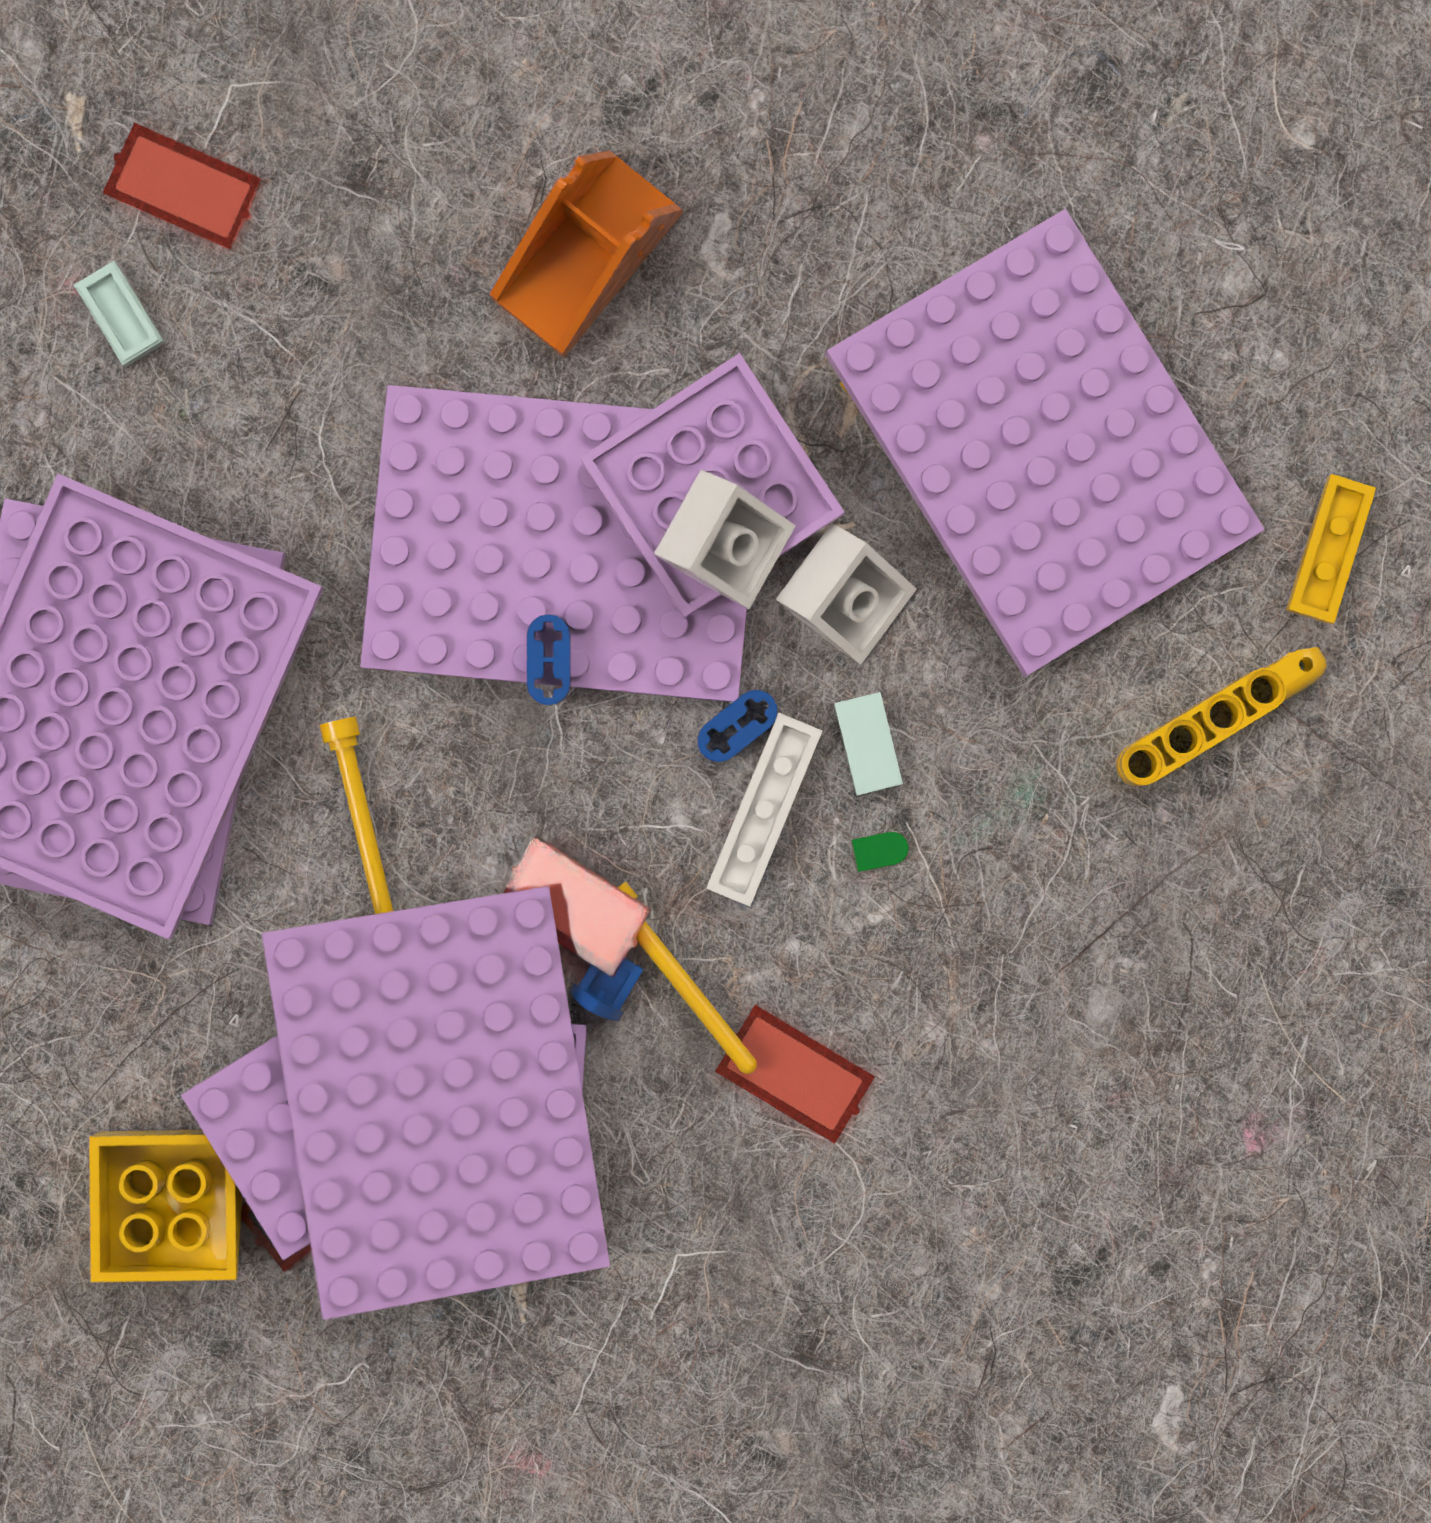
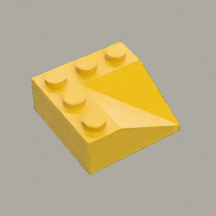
M202 1130L100 1131L89 1136L91 1282L238 1279L242 1193Z

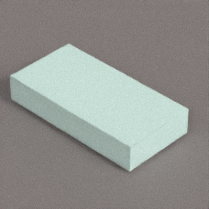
M115 261L74 284L125 368L166 344Z
M878 692L834 703L856 796L902 785L903 782L881 693Z

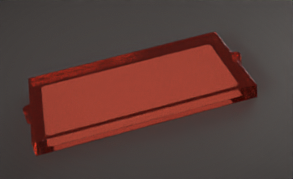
M134 122L121 153L114 155L116 164L103 194L231 251L244 220L251 218L249 209L262 179Z
M534 836L519 864L512 866L511 872L513 876L503 893L549 886L558 943L610 977L615 976L629 949L637 946L638 942L635 938L651 909L538 836Z
M755 1004L740 1030L735 1034L756 1059V1070L751 1074L742 1073L727 1053H725L715 1072L835 1144L852 1114L857 1115L860 1112L858 1104L875 1076Z

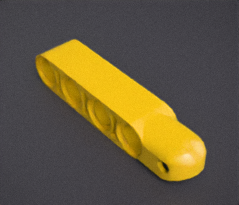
M1318 647L1296 650L1286 654L1265 668L1244 674L1126 746L1116 759L1118 776L1123 782L1131 786H1144L1156 782L1314 684L1326 671L1327 662ZM1300 661L1304 663V671L1299 666ZM1257 677L1267 680L1271 685L1272 695L1266 703L1257 702L1252 697L1251 685ZM1216 702L1226 704L1231 710L1232 719L1226 728H1219L1211 721L1210 710ZM1175 727L1185 728L1192 738L1191 746L1185 753L1175 751L1170 745L1169 735ZM1136 751L1145 753L1151 761V770L1144 778L1134 776L1128 766L1130 756Z

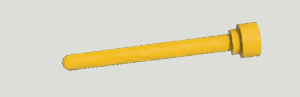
M354 716L320 724L323 743L329 744L330 752H336L374 913L392 912L393 906L354 746L358 745L356 736L361 735L357 718Z
M624 882L610 893L635 910L640 907L635 901V898L638 897L627 882ZM639 915L630 933L739 1070L744 1074L753 1073L757 1068L756 1059L644 918Z

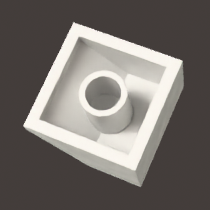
M700 470L654 555L685 575L739 605L750 609L796 525L739 485Z
M832 523L776 600L801 622L861 665L917 589L866 542Z

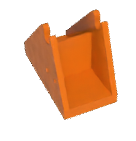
M610 150L578 156L569 174L565 178L560 177L554 184L489 295L501 308L565 358L683 214V209Z

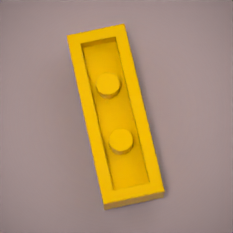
M1334 474L1327 476L1285 611L1330 625L1335 623L1376 487Z

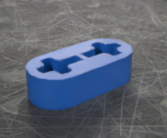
M546 614L534 619L528 627L527 688L535 701L541 705L553 706L564 701L570 692L571 635L564 620L556 615ZM547 623H552L554 630L562 632L563 635L562 640L554 641L553 657H545L544 643L535 639L536 633L543 632ZM545 663H553L554 678L562 680L563 683L562 688L554 689L553 697L550 698L545 697L544 691L535 686L536 680L544 679Z
M760 689L750 690L742 694L702 727L697 738L701 753L707 759L715 762H723L735 756L768 730L775 722L778 712L774 698L768 692ZM750 698L756 703L764 699L769 705L764 712L768 719L763 723L753 719L742 727L737 720L748 711L745 702ZM733 724L738 730L728 739L727 743L730 749L724 753L719 748L713 751L708 749L706 744L711 740L708 733L710 729L715 728L718 732H722Z

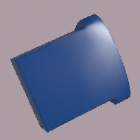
M597 954L580 984L574 983L570 993L579 1004L591 1013L609 1020L619 1021L624 1013L620 1008L644 968L618 954L614 963Z

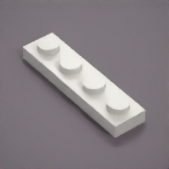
M778 713L706 889L749 907L751 906L820 739L822 730Z

